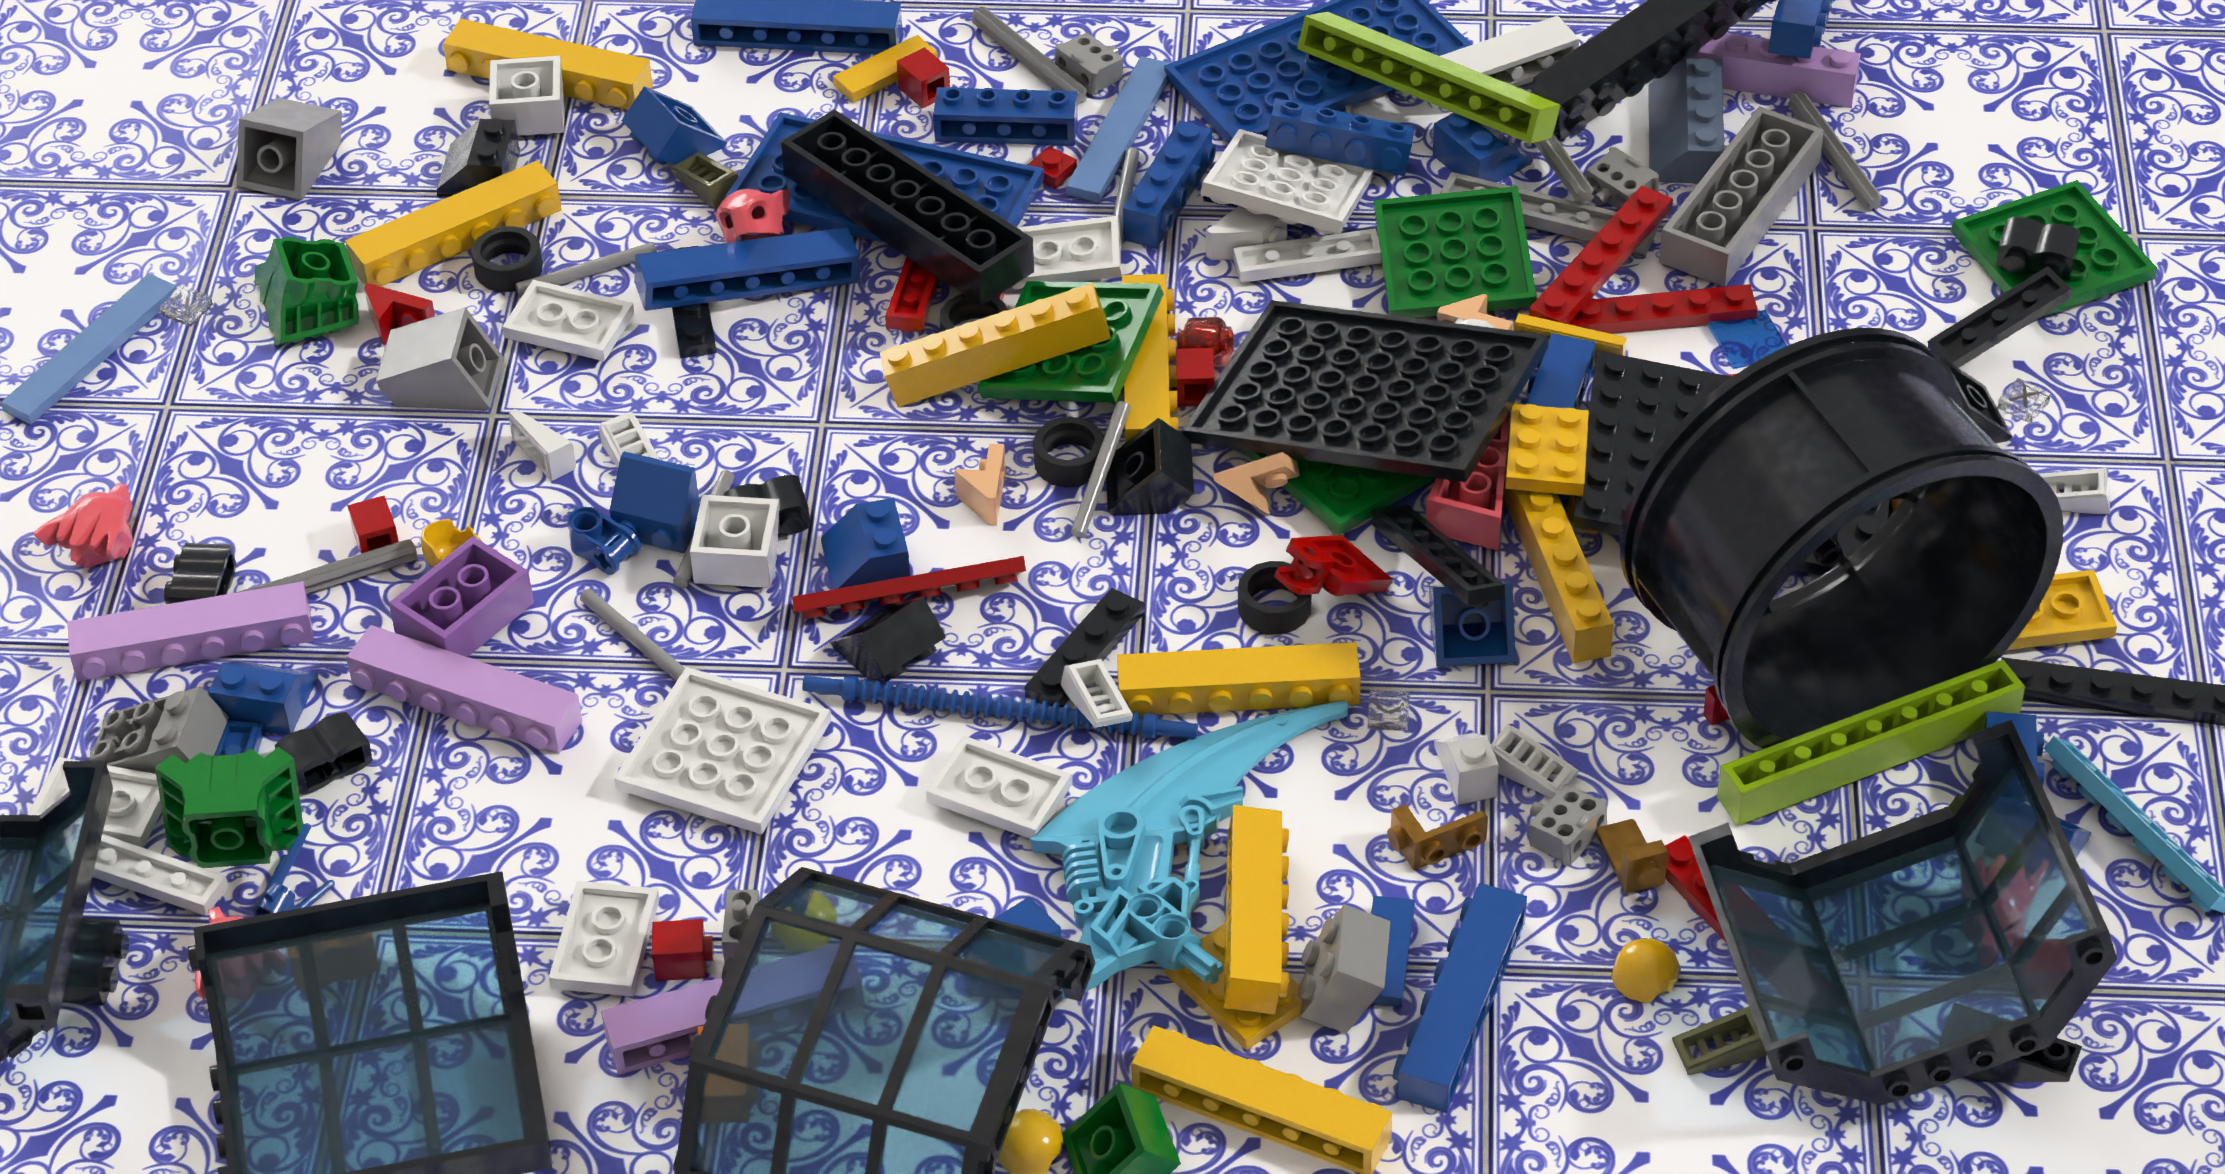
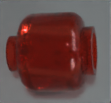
M1192 317L1187 320L1184 330H1179L1177 347L1178 349L1213 348L1214 365H1219L1225 361L1227 356L1233 353V329L1231 326H1227L1221 317Z

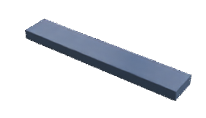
M1140 56L1067 183L1066 195L1097 203L1101 202L1124 161L1126 150L1132 147L1168 83L1164 65L1170 64V62Z
M148 273L2 400L3 412L32 425L179 295L177 285Z

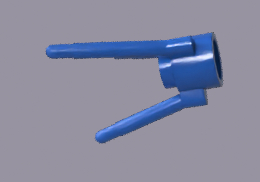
M309 823L303 825L288 854L281 857L265 892L253 907L255 916L309 907L335 886V882L329 880L297 906H294L295 894L288 887L282 885L311 829Z

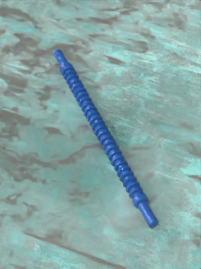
M805 675L802 683L803 691L839 695L844 701L854 702L857 698H860L861 702L865 703L868 699H872V703L877 704L879 700H882L885 706L889 705L892 701L895 707L905 703L906 708H911L912 704H915L918 710H921L923 706H927L929 711H933L934 707H938L941 713L948 708L951 714L961 710L962 715H966L968 711H971L974 717H977L979 713H983L985 718H989L990 714H994L997 720L1004 715L1008 721H1011L1013 717H1017L1018 722H1023L1024 718H1027L1030 724H1033L1035 720H1040L1041 725H1045L1046 721H1051L1052 726H1056L1058 722H1061L1064 728H1067L1069 724H1074L1075 729H1079L1080 725H1084L1087 731L1094 727L1077 706L1076 709H1072L1069 703L1065 704L1064 707H1060L1058 702H1055L1053 706H1049L1048 701H1043L1042 705H1039L1036 699L1031 700V703H1026L1025 698H1021L1019 702H1016L1013 696L1009 697L1006 701L1002 695H999L997 699H992L991 694H987L985 698H982L979 692L975 693L974 696H970L969 691L959 695L956 689L953 690L952 694H949L946 688H943L941 692H936L935 687H931L929 691H926L923 685L919 686L918 689H914L913 684L903 688L902 683H897L896 687H893L890 681H887L885 685H881L879 680H875L874 684H870L867 678L863 682H859L857 677L846 676L843 680ZM1138 712L1133 713L1132 721L1096 728L1097 732L1107 728L1110 734L1113 733L1114 729H1117L1120 735L1125 734V731H1130L1131 736H1135L1138 732L1141 733L1143 738L1154 739L1156 735L1196 739L1198 734V724L1158 719V715L1152 713H1145L1143 717H1139Z

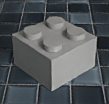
M1346 904L1342 906L1333 918L1328 917L1320 935L1315 941L1310 940L1307 943L1302 954L1301 962L1306 966L1305 975L1298 989V997L1302 999L1300 1017L1345 1034L1351 1029L1384 989L1390 932L1389 920Z

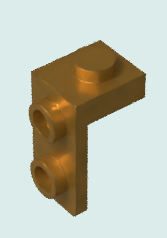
M1404 804L1391 809V828H1388L1387 834L1393 849L1397 852L1401 851L1412 869L1416 870L1428 864H1436L1444 858L1464 850H1472L1484 843L1487 839L1488 817L1481 810L1425 832L1408 806Z
M1634 819L1597 828L1596 836L1625 894L1665 884L1668 850L1662 839L1647 843Z

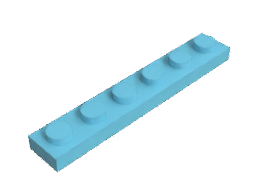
M2053 736L2043 748L2054 758L2051 765L2066 778L2071 779L2073 777L2081 784L2078 791L2087 800L2095 805H2098V803L2103 805L2108 810L2105 817L2114 826L2122 831L2129 830L2136 837L2133 844L2142 853L2150 858L2156 856L2164 864L2160 870L2170 880L2178 885H2181L2183 882L2192 891L2189 898L2198 907L2206 912L2213 909L2225 913V889L2073 743Z

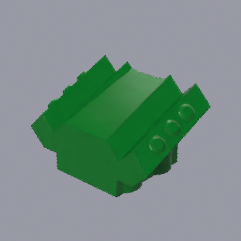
M295 237L273 239L266 262L255 265V286L260 285V302L264 305L268 316L269 330L274 329V346L291 341L294 343L300 342L307 337H320L323 333L327 332L330 334L336 333L343 328L357 325L358 301L355 293L358 280L345 244L330 239H320L317 241H305Z
M277 747L264 758L251 748L245 753L212 756L200 752L187 763L172 754L155 767L167 846L181 857H190L197 863L198 867L214 868L270 864L272 851L290 849L303 827L295 761L291 755L280 747Z

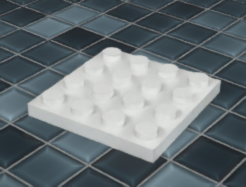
M1239 129L1202 183L1200 195L1210 197L1215 203H1231L1245 207V210L1253 214L1266 213L1279 217L1281 221L1288 224L1301 223L1308 225L1323 234H1340L1371 183L1374 170L1265 147L1266 136Z
M686 667L614 777L615 789L763 834L830 724L831 711L823 707Z

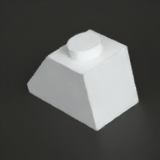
M1238 206L1206 229V257L1210 260H1233V248L1287 241V223L1281 221L1279 217L1266 213L1253 214L1245 210V207Z
M1469 733L1434 740L1435 750L1457 805L1497 797L1499 764L1487 735Z

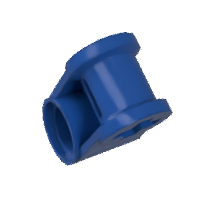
M580 507L573 510L568 516L567 521L572 552L576 556L582 557L597 566L608 575L615 574L623 560L629 555L635 556L641 550L640 540L630 528L620 525L595 508Z

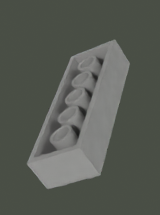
M1759 106L1662 229L1659 262L1725 287L1820 163L1824 129Z

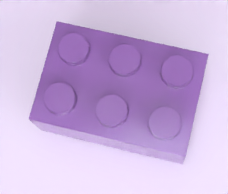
M472 536L391 600L389 607L395 633L468 657L534 604L529 571Z

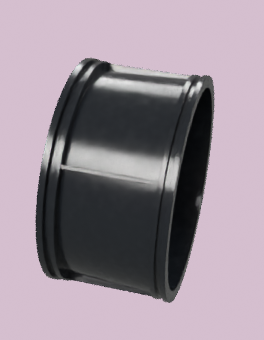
M1851 328L1819 334L1795 342L1765 356L1728 379L1687 414L1657 449L1633 490L1621 526L1619 543L1620 562L1629 588L1642 605L1661 623L1679 633L1712 676L1717 696L1735 727L1743 737L1755 746L1765 749L1995 663L2031 620L2053 580L2063 546L2064 524L2058 498L2051 486L2024 460L2011 452L2002 450L1963 411L1962 400L1956 384L1941 361L1926 345L1909 335L1894 330ZM1904 499L1882 527L1847 558L1837 540L1838 531L1855 518L1886 500ZM1812 553L1823 567H1831L1839 562L1836 567L1814 581L1784 596L1773 599L1786 580Z

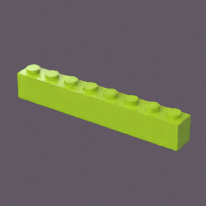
M1330 12L1306 15L1304 17L1297 47L1298 50L1530 144L1551 139L1561 106L1558 103Z
M2004 660L1997 661L1722 764L1720 766L1717 799L1737 826L1968 739L1972 733L1984 729L1987 711L2020 714L2025 686Z

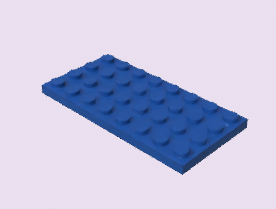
M1330 0L1164 65V71L1167 73V80L1229 144L1239 129L1267 137L1275 98L1342 111L1347 105L1354 106L1394 90L1390 86L1298 50V42L1306 15L1330 12L1437 56L1468 47L1472 44L1427 0Z
M780 112L725 198L729 194L741 189H754L770 194L778 190H789L788 215L782 217V220L825 230L848 227L850 234L853 236L884 242L784 175L781 141L816 120ZM869 131L1015 227H1018L1044 181V168Z

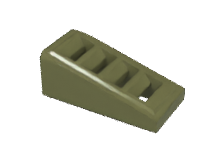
M700 152L691 155L671 168L672 174L715 210L718 209L738 178L737 172Z
M1749 1006L1671 1038L1687 1075L1739 1064L1767 1055ZM1748 1033L1749 1037L1741 1039L1740 1034ZM1731 1037L1733 1043L1726 1046L1723 1038ZM1714 1041L1717 1050L1710 1052L1706 1042ZM1697 1045L1702 1056L1694 1059L1689 1046Z

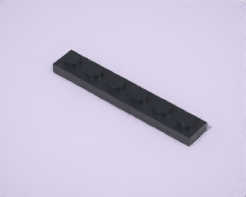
M1408 504L1372 510V525L1466 605L1477 608L1486 607L1492 601L1505 599V584Z
M2001 658L2024 684V701L2225 726V685Z

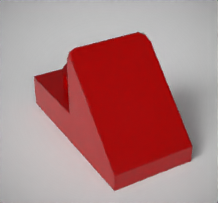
M369 283L364 287L369 315L383 345L387 344L390 330L435 316L432 300Z

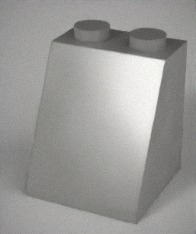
M277 98L239 118L237 186L299 200L303 199L341 145L342 111Z
M463 307L390 330L376 377V383L381 392L387 395L395 407L485 411L491 408L504 357L467 308Z

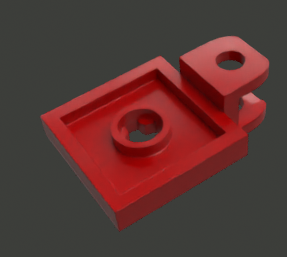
M1343 535L1291 538L1285 551L1294 559L1290 566L1279 567L1274 575L1276 579L1293 593L1300 595L1319 594L1323 587L1328 593L1339 597L1350 594L1367 595L1368 593L1386 592L1393 580Z

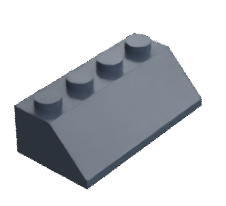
M1685 59L1674 66L1665 76L1657 78L1648 85L1649 168L1658 173L1659 182L1699 183L1723 153L1722 59Z

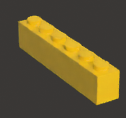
M460 18L443 42L448 71L489 80L490 60L560 56L563 96L629 110L644 86L650 89L653 87L650 59Z
M537 160L345 240V244L354 272L364 286L367 283L384 286L471 249L478 237L489 230L507 226L521 228L562 210L558 183Z
M1166 274L1122 275V283L1160 284L1164 294L1124 383V402L1131 406L1125 423V443L1157 418H1160L1178 431V417H1170V413H1178L1177 391H1169V387H1177L1176 365H1169V362L1176 361L1175 339H1168V336H1175V314H1167V311H1174V289H1166Z
M1091 283L1011 310L1002 311L980 320L968 322L946 331L931 334L912 342L896 345L881 351L880 357L884 378L897 407H901L1109 340L1111 337L1106 315L1095 287Z
M1506 467V469H1505V483H1506V471H1507V467ZM1504 485V502L1572 663L1611 656L1614 623L1558 494L1505 489Z
M1356 642L1117 654L1118 690L1132 714L1138 712L1139 716H1143L1145 713L1166 715L1304 708L1338 701H1345L1348 705L1360 704L1361 676Z
M1233 805L1227 833L1224 970V1008L1275 1014L1278 998H1286L1289 972H1282V968L1287 966L1289 943L1282 942V938L1286 939L1289 914L1282 913V909L1286 910L1289 885L1282 884V881L1287 880L1289 856H1282V853L1287 852L1289 829L1282 828V811L1239 805Z
M1153 1025L1131 1062L1133 1088L1155 1095L1157 1099L1360 1174H1373L1392 1139L1393 1112L1383 1109L1378 1104L1363 1102L1344 1095L1337 1089L1319 1086L1303 1080L1298 1075L1286 1074L1264 1066L1257 1060L1245 1059L1226 1052L1216 1045H1207L1190 1039L1174 1030L1168 1031Z

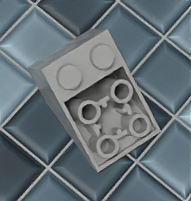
M200 686L186 691H178L172 695L152 701L148 700L122 710H114L108 713L103 720V727L95 746L90 752L89 760L106 761L108 766L156 774L155 767L172 754L185 763L200 752L205 755L214 756L229 716Z

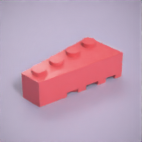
M1510 411L1467 482H1454L1436 478L1426 501V520L1448 538L1499 551Z

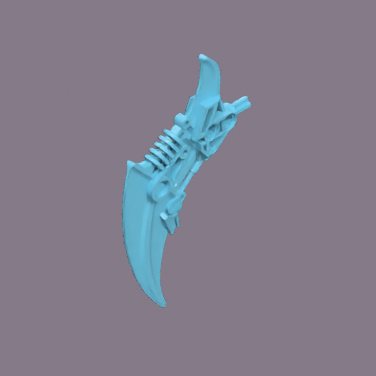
M1332 702L1248 720L1170 747L1128 767L1094 787L1059 813L1036 836L1030 837L1031 848L1034 853L1062 855L1063 871L1065 873L1064 880L1066 881L1065 889L1067 890L1066 898L1073 905L1075 925L1083 929L1079 943L1091 946L1095 960V966L1085 992L1098 986L1118 971L1152 960L1168 970H1179L1186 967L1205 983L1208 981L1214 984L1218 981V974L1224 971L1223 964L1202 949L1200 938L1191 932V912L1201 900L1199 889L1201 870L1199 854L1200 850L1205 846V838L1217 832L1220 821L1231 816L1233 805L1243 806V787L1237 786V784L1255 765L1275 749L1303 732L1323 723L1347 717V702ZM1187 843L1190 848L1188 864L1185 866L1184 882L1176 877H1171L1174 845ZM1063 992L1062 999H1067Z

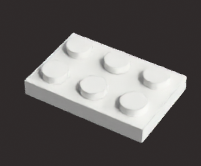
M1118 216L1017 227L1033 238L1034 273L1013 285V289L1024 288L1027 281L1082 282L1122 277L1120 223Z
M532 280L502 326L503 335L507 339L605 361L635 314L632 302Z
M963 735L926 789V802L1030 839V837L1036 836L1046 826L1072 786V774Z
M57 758L27 815L42 814L70 791L63 770L64 761L79 760ZM107 765L113 785V792L103 834L144 848L162 812L156 774ZM82 823L68 835L78 836Z
M577 881L549 974L550 989L633 997L652 930V922H654L660 900L658 888Z

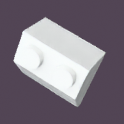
M560 56L490 60L489 108L491 119L515 120L517 136L564 133L565 109Z
M702 495L690 548L694 583L771 588L777 560L779 499Z

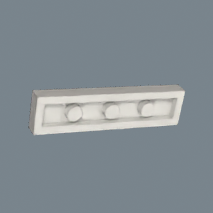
M1375 228L1233 248V260L1240 283L1382 263L1379 240Z
M102 834L92 875L94 878L205 916L208 915V910L213 908L228 887L225 875ZM78 837L62 856L65 868L70 870Z

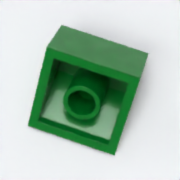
M1120 1082L1062 1133L1075 1174H1170L1181 1164L1156 1096Z

